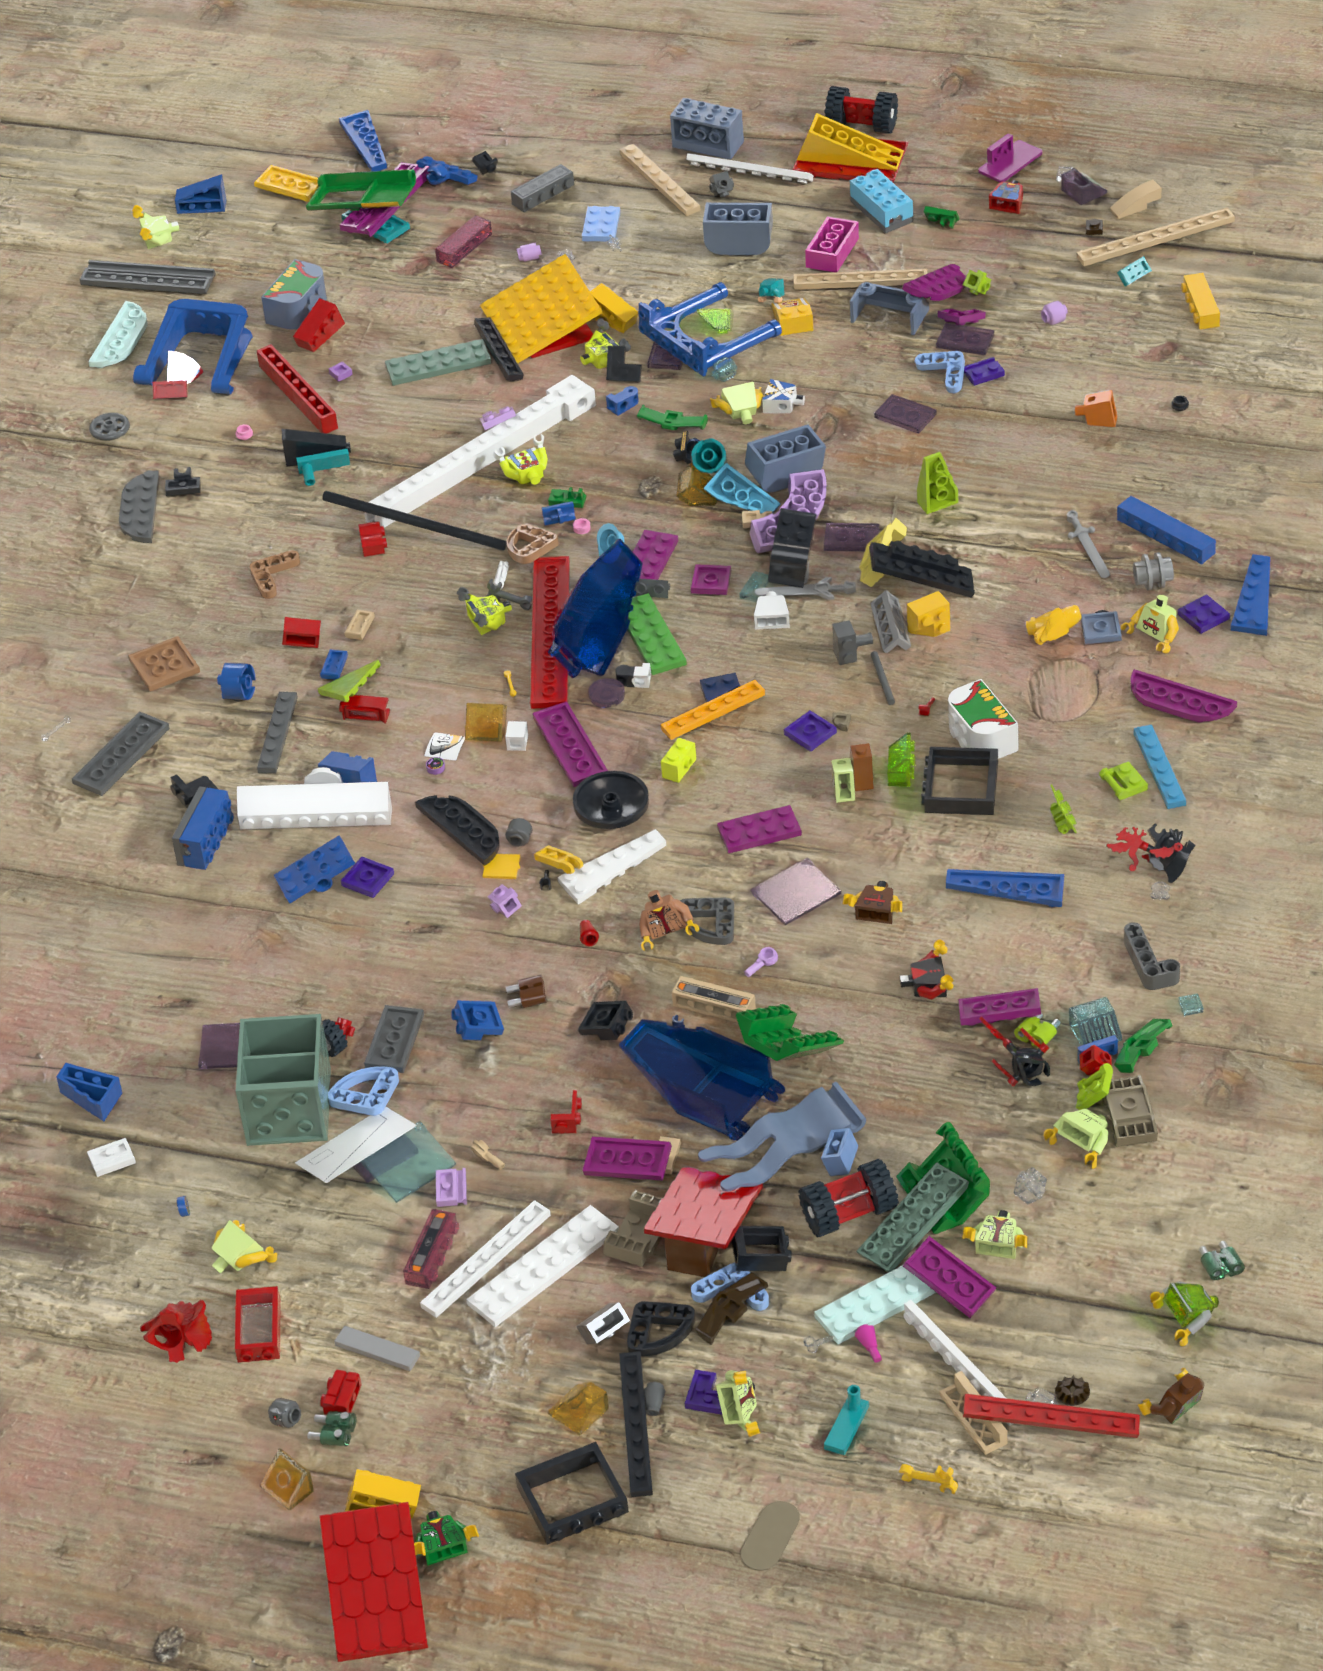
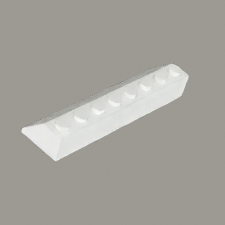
M388 782L237 786V811L240 829L391 825L392 805Z

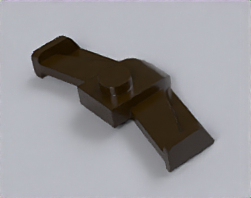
M751 1272L725 1290L720 1291L712 1299V1303L695 1329L700 1338L712 1345L726 1319L734 1324L748 1310L747 1305L743 1302L762 1289L768 1288V1283Z

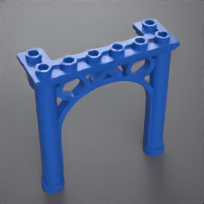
M722 282L673 307H665L664 303L658 299L652 300L649 305L642 302L639 303V331L703 377L706 376L708 368L771 337L774 338L781 335L782 328L779 322L773 319L734 340L720 344L712 337H707L703 342H700L684 334L679 326L683 318L728 296V290ZM665 328H669V329H673V330H672V331H666V330H664V329H665Z

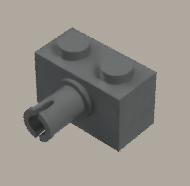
M850 620L832 624L833 651L839 665L857 662L858 647L873 644L872 633L869 632L856 636Z

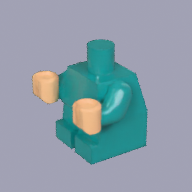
M781 278L765 279L759 287L758 302H765V296H776L774 303L782 302L781 296L785 295L784 280Z

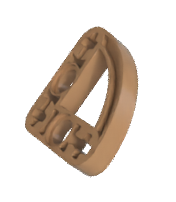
M521 524L508 535L506 541L509 556L521 564H529L559 545L557 534L531 524ZM519 539L530 542V544L520 550L515 547Z

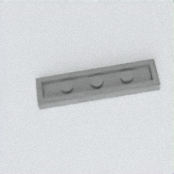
M347 1326L343 1327L334 1341L337 1347L407 1371L412 1370L420 1357V1352Z

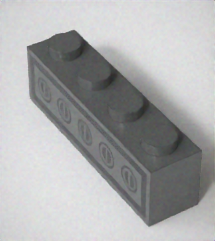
M560 164L511 191L512 205L523 212L530 210L574 186L573 172Z

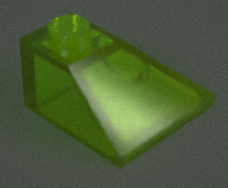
M697 309L698 315L714 331H718V334H728V331H732L734 313L731 309Z

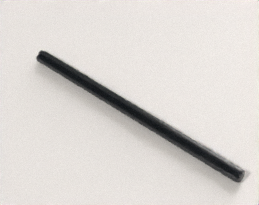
M324 491L322 500L495 549L504 551L507 547L506 540L337 493Z

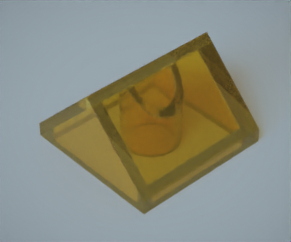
M278 1449L260 1487L285 1508L292 1510L314 1492L311 1473L284 1450Z

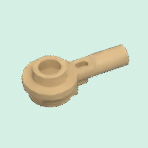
M474 1140L472 1142L473 1145L470 1148L479 1158L487 1162L490 1161L499 1170L504 1168L505 1163L488 1152L489 1147L484 1141Z

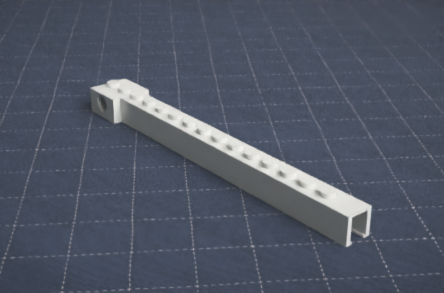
M571 375L547 389V396L518 412L516 416L491 428L371 500L369 503L410 513L496 461L493 454L495 450L498 454H501L499 451L500 447L505 449L504 455L534 438V435H539L565 418L571 421L595 407V390L574 375ZM364 512L367 523L379 521L380 526L385 528L395 522V520Z

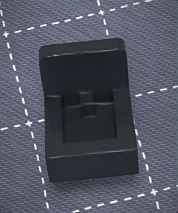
M484 151L474 156L472 162L484 175L496 169L498 159H492Z

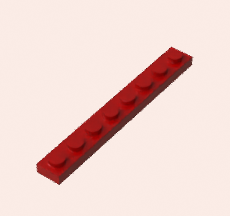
M974 1394L964 1395L963 1417L1130 1438H1138L1139 1414Z

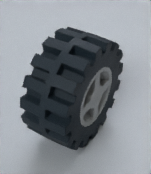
M325 1019L322 1022L328 1055L335 1057L347 1047L348 1041L338 1024L335 1025L334 1021Z

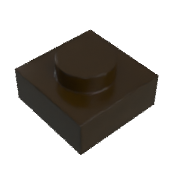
M1086 220V235H1103V220Z

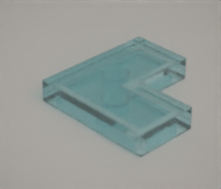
M754 571L739 593L740 598L757 603L760 596L755 595L754 592L756 589L768 586L770 583L768 582V575Z

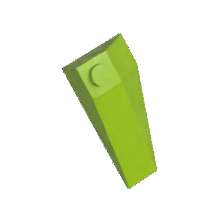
M940 452L923 458L917 485V503L926 514L959 503L958 488Z

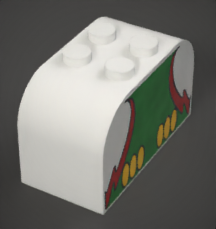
M982 679L956 688L950 693L948 697L949 729L952 737L958 740L961 748L998 749V759L1018 751V723Z

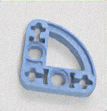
M369 1067L354 1071L341 1078L328 1092L329 1105L337 1109L376 1116L383 1112L399 1083L398 1071L391 1067ZM376 1080L369 1094L348 1090L356 1084ZM382 1089L387 1090L385 1093L382 1094L377 1093L379 1090ZM353 1100H360L358 1104L351 1103Z

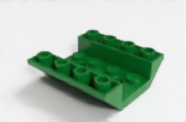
M785 1004L754 1010L747 1009L736 1014L745 1044L775 1061L822 1053L844 1042L843 1039L838 1037L837 1033L830 1030L822 1033L816 1032L811 1035L802 1034L801 1030L793 1027L797 1013Z

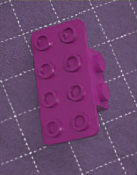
M1006 134L987 148V163L978 169V173L999 183L1005 182L1041 156L1042 149L1021 140L1013 143V135Z

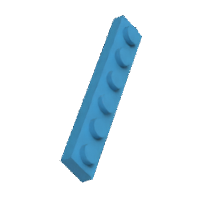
M1152 724L1134 728L1133 734L1167 809L1186 806V798Z

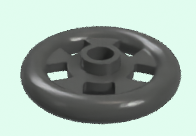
M105 413L92 420L89 431L96 439L103 441L115 440L128 432L130 422L126 416L120 413Z

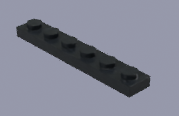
M491 317L475 318L474 325L506 380H523L524 374Z

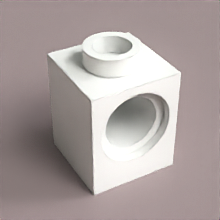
M508 721L505 736L507 750L526 751L528 739L527 722Z

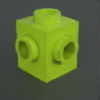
M969 270L963 286L970 288L969 292L975 295L979 293L985 295L986 291L990 288L992 279L986 277L987 273L978 270L974 272Z

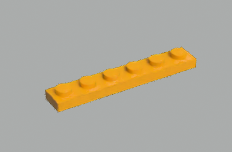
M753 680L662 723L661 730L672 740L765 696V689L756 680Z

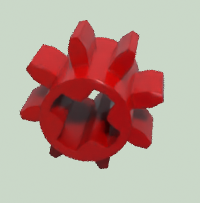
M338 1017L337 1022L334 1021L335 1025L338 1024L340 1030H343L346 1040L348 1036L353 1037L355 1027L351 1026L352 1021Z

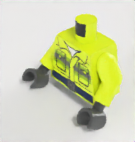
M599 318L597 320L599 329L595 330L592 338L585 344V354L580 356V360L583 365L592 363L597 369L607 367L609 345L626 346V352L631 349V346L624 338L617 344L606 332L602 333L609 329V324L607 321Z
M464 587L458 589V599L466 601L467 616L481 635L491 630H497L506 622L505 613L512 610L508 600L499 603L493 595L476 597L468 594L469 591Z

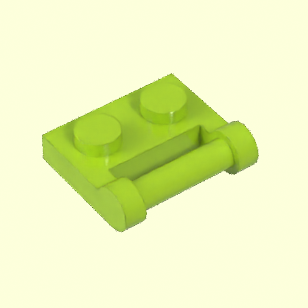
M1129 761L1110 769L1103 768L1099 772L1101 779L1106 780L1115 791V795L1119 800L1148 790V783ZM1113 777H1116V779L1121 783V785L1123 786L1122 788Z
M1103 1064L1100 1066V1070L1088 1078L1078 1081L1079 1093L1077 1094L1076 1109H1087L1109 1094L1113 1068L1110 1064Z

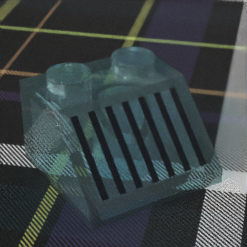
M1107 997L1069 1008V1025L1081 1046L1113 1035L1116 1036L1118 1042L1122 1041V1034L1115 1010Z

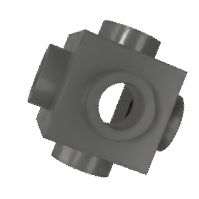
M728 171L714 174L709 178V188L715 197L720 196V198L730 195L729 193L733 190L734 182L729 177Z

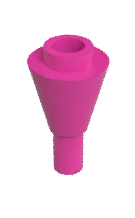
M868 1324L861 1325L857 1328L855 1337L870 1352L875 1363L880 1362L882 1357L877 1349L874 1326Z

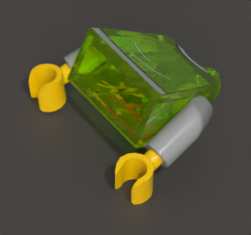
M1181 1281L1170 1283L1169 1287L1163 1290V1293L1153 1292L1150 1295L1154 1309L1161 1308L1164 1300L1181 1327L1187 1328L1186 1330L1179 1329L1175 1332V1341L1183 1337L1179 1342L1180 1346L1187 1345L1188 1336L1191 1333L1192 1335L1201 1329L1211 1319L1214 1308H1217L1219 1305L1218 1297L1216 1295L1209 1296L1202 1285L1187 1284Z

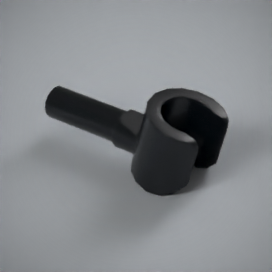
M545 870L544 878H541L539 881L541 890H543L542 887L544 885H548L549 890L552 889L549 870Z

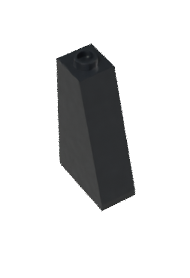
M281 429L286 467L298 466L296 459L298 457L347 448L348 452L351 453L350 442H346V436Z

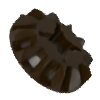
M1074 1375L1071 1378L1064 1376L1062 1381L1057 1382L1055 1395L1063 1404L1070 1406L1080 1405L1090 1396L1089 1384L1082 1377L1078 1379ZM1072 1386L1075 1387L1073 1395H1071L1070 1388Z

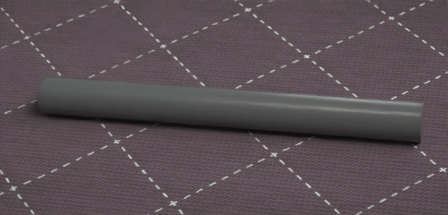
M873 651L870 655L888 704L893 705L895 699L878 653Z

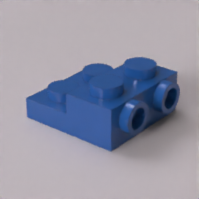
M457 1000L455 1008L452 1009L451 1018L456 1020V1033L461 1034L462 1040H481L483 1034H503L504 1027L495 1002Z

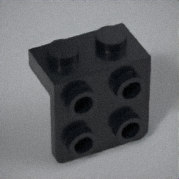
M177 774L170 777L172 793L187 809L199 786L218 789L207 776H202L188 784H185Z

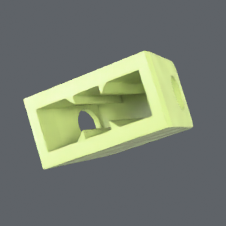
M850 758L832 760V779L836 803L855 801L854 774ZM842 783H845V784L848 785V786H847L846 788H844V789L841 788V784H842Z

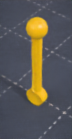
M504 671V677L507 678L510 688L509 694L511 697H514L517 692L513 689L510 678L511 671Z

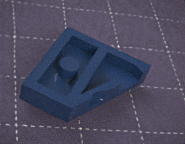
M736 672L700 679V686L706 703L740 687Z

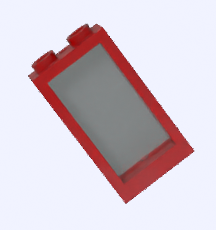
M278 1286L236 1290L235 1353L238 1363L280 1359L281 1299Z

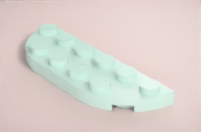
M125 301L88 361L89 367L104 368L127 359L147 327L146 313L143 312L139 305Z

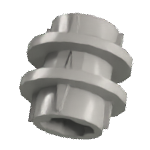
M1157 552L1154 553V559L1149 560L1148 555L1143 554L1141 561L1133 563L1135 584L1137 586L1145 585L1147 590H1152L1153 583H1157L1160 589L1165 588V582L1174 579L1171 558H1162L1161 554Z

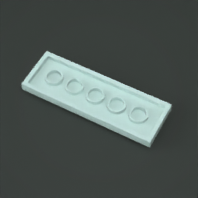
M902 1265L816 1310L814 1316L839 1345L854 1337L857 1328L861 1325L868 1324L874 1326L903 1311L904 1303L909 1300L916 1304L936 1292Z

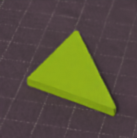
M379 660L373 661L317 688L320 695L348 702L350 700L349 696H354L358 691V687H362L367 682V677H371L376 669L380 668L381 664Z

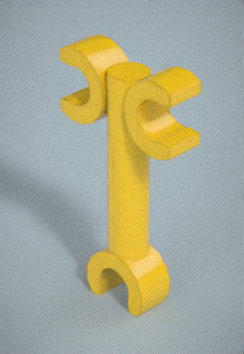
M902 1464L899 1473H904L901 1479L906 1482L918 1479L941 1483L939 1487L941 1492L944 1493L946 1488H949L954 1495L958 1488V1484L953 1480L952 1475L954 1471L951 1467L945 1472L938 1465L935 1473L914 1470L910 1465Z

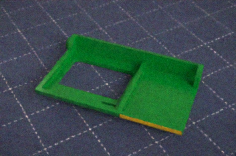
M414 169L321 174L318 177L319 187L307 203L306 209L308 211L337 209L359 211L360 208L402 206L416 183V173ZM366 191L360 201L321 203L329 192Z

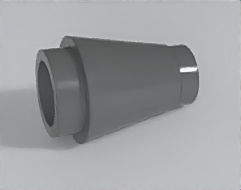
M650 1382L644 1389L646 1414L649 1416L659 1415L666 1393L664 1385L661 1383Z

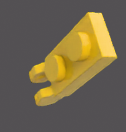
M549 845L534 854L536 861L562 869L566 874L574 873V868L580 869L584 864L582 859L574 856L572 853Z

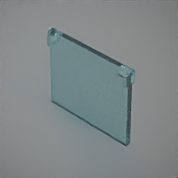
M421 1121L417 1122V1126L360 1161L396 1203L435 1179L436 1170L451 1169L456 1165V1162L429 1133Z

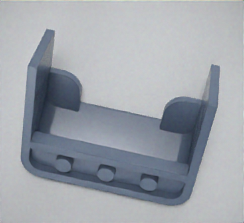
M869 282L859 285L850 300L851 323L856 321L865 304L910 312L911 335H915L929 311V302L922 296L919 298L902 289Z

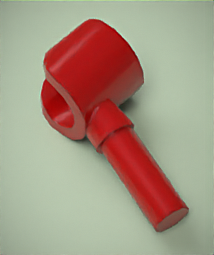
M934 697L926 705L919 704V715L929 716L930 707L935 701Z

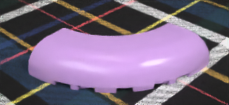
M824 469L789 474V498L780 509L785 508L815 513L817 520L826 498L827 484ZM780 509L774 515L770 514L751 521L750 537L758 554L772 551Z

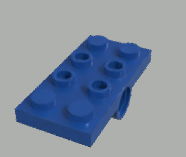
M339 835L274 874L286 899L289 903H292L313 889L317 892L327 891L333 883L331 878L356 863Z

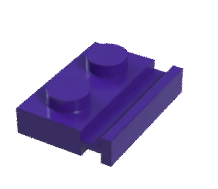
M994 357L964 366V373H966V377L974 386L1005 376V370L998 361H995Z

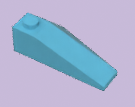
M727 463L704 487V490L717 500L749 511L760 510V513L772 511L773 514L781 505V503Z

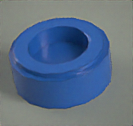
M186 1196L177 1197V1207L180 1216H189L190 1209Z

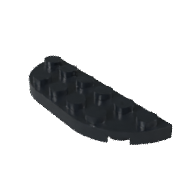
M433 795L415 802L418 810L484 866L496 856L500 845L496 827L466 801L450 795L448 796L449 798H437V795Z

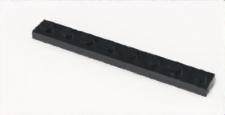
M641 1351L619 1353L631 1497L653 1495Z

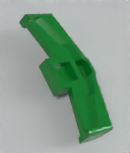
M643 404L637 414L639 420L643 418L660 424L662 429L677 430L678 427H700L701 430H704L708 422L706 414L704 416H683V412L666 410L664 414L649 409Z
M1152 1019L1123 1043L1114 1066L1121 1073H1133L1139 1056L1146 1057L1152 1053L1158 1046L1155 1037L1165 1029L1172 1027L1171 1020Z

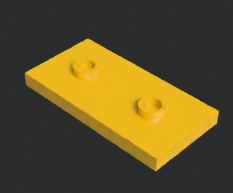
M270 165L254 182V186L307 202L310 201L319 187L317 177Z

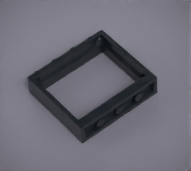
M930 747L929 756H925V766H928L924 767V779L926 780H923L922 791L925 794H921V805H925V813L994 815L998 749ZM935 765L989 766L986 799L932 797Z
M597 1442L515 1473L517 1488L547 1545L573 1534L581 1533L583 1530L593 1526L601 1525L608 1520L618 1518L629 1512L627 1498ZM597 1463L616 1498L548 1524L531 1489Z

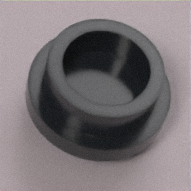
M1179 395L1174 397L1172 401L1173 409L1184 411L1189 407V401L1185 396Z

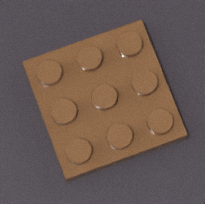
M178 636L128 655L130 663L150 692L200 673L198 664Z

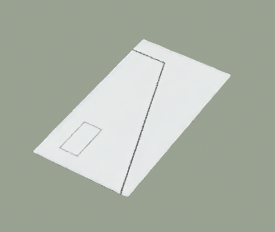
M385 1107L382 1113L376 1116H368L298 1160L295 1164L327 1183L417 1125Z

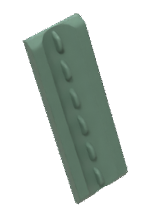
M936 1163L856 1252L885 1271H893L966 1191L969 1182Z

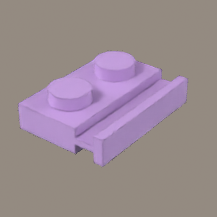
M466 1168L458 1171L456 1169L436 1170L437 1207L455 1206L458 1203L467 1205Z

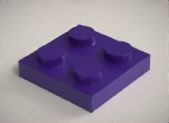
M1207 594L1178 609V615L1200 634L1230 619V613Z
M811 710L784 729L785 736L810 752L837 733L836 726Z
M361 857L341 879V886L374 898L394 875V868Z

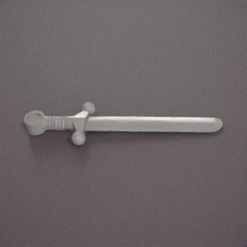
M1074 510L1067 512V521L1072 523L1076 529L1074 532L1068 533V538L1078 537L1099 575L1102 578L1109 577L1110 572L1088 533H1094L1095 528L1093 526L1089 528L1082 527L1078 520V513Z

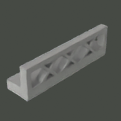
M885 590L870 603L882 649L885 653H888L896 645H899L904 650H907L911 647L899 600ZM882 602L880 609H878L877 606ZM889 625L887 632H884L886 626ZM890 637H892L893 640L890 643H888Z

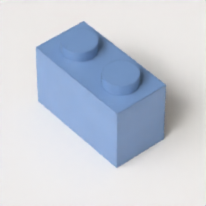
M850 1128L830 1131L821 1157L830 1176H842L850 1172L858 1149V1144Z

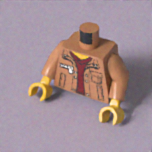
M658 890L651 891L648 894L650 902L645 904V910L641 912L639 923L641 938L644 939L641 948L644 951V945L647 942L651 944V950L654 948L653 942L649 939L650 937L653 940L686 928L685 930L688 935H692L690 931L691 926H694L696 932L699 931V926L693 923L694 919L686 904L678 899H674L672 895L661 897Z

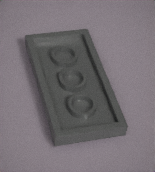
M385 1005L364 1062L365 1068L391 1067L395 1068L399 1073H404L424 1017L423 1009Z

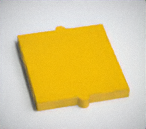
M496 854L491 862L485 866L483 865V878L516 879L518 869H520V854Z

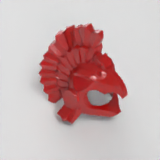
M201 1299L193 1305L190 1302L185 1304L184 1301H179L177 1304L169 1303L156 1317L140 1326L141 1332L148 1331L143 1336L146 1342L168 1351L169 1362L178 1363L179 1361H184L183 1351L185 1350V1342L190 1346H194L197 1352H202V1349H206L207 1345L210 1346V1341L212 1340V1331L204 1314L206 1304ZM155 1335L162 1336L167 1341L161 1343L156 1339Z

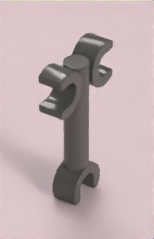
M493 579L489 580L487 584L489 591L486 597L493 595L498 602L500 598L520 604L524 610L530 609L532 605L530 604L532 601L531 596L526 595L522 598L500 590L502 582H499L496 586L493 584Z

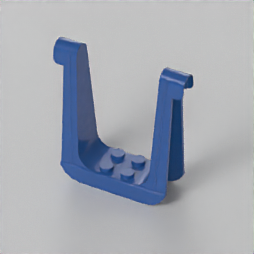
M179 299L173 301L168 305L146 364L138 365L134 370L133 382L135 384L153 386L152 382H156L167 364L168 351H175L184 335L191 332L215 334L218 336L224 335L227 337L211 382V391L213 393L231 395L234 387L229 385L253 338L251 331L244 328L248 317L246 309L237 304L204 300Z

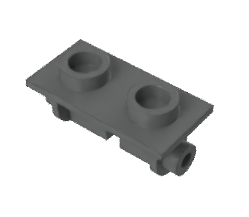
M633 578L632 596L649 593L650 597L668 598V590L670 591L668 580Z

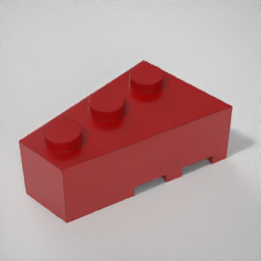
M318 299L293 335L298 347L315 352L345 324L336 304Z

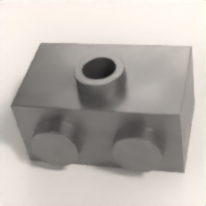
M616 1302L607 1304L576 1327L586 1344H597L601 1340L613 1336L615 1330L630 1320L621 1304Z

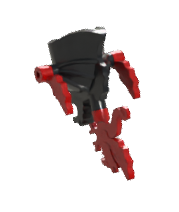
M1156 823L1147 830L1151 839L1155 842L1154 846L1141 840V837L1146 836L1147 833H1144L1143 829L1141 834L1138 835V828L1132 827L1134 834L1126 832L1127 827L1123 828L1120 833H1116V836H1118L1116 838L1117 841L1124 840L1127 843L1106 844V847L1111 849L1112 852H1118L1119 854L1129 849L1128 855L1134 862V865L1131 864L1129 866V870L1132 872L1136 870L1139 862L1136 856L1138 848L1148 852L1149 854L1142 855L1141 857L1146 859L1148 863H1151L1153 868H1156L1158 871H1165L1169 883L1175 882L1182 874L1189 855L1196 846L1190 840L1184 846L1180 843L1184 831L1171 828L1169 832H1166V829H1162L1160 833H1157L1155 831Z
M982 1016L979 1018L996 1038L1003 1041V1046L1013 1055V1075L995 1059L992 1060V1063L1009 1078L1007 1080L1009 1084L1014 1087L1021 1079L1029 1086L1041 1085L1042 1082L1038 1078L1030 1081L1027 1078L1041 1075L1042 1069L1047 1077L1050 1076V1066L1042 1057L1049 1049L1048 1045L1044 1042L1040 1044L1022 1027L1020 1031L1038 1048L1021 1049L1019 1046L1016 1047L1011 1040L1004 1037Z

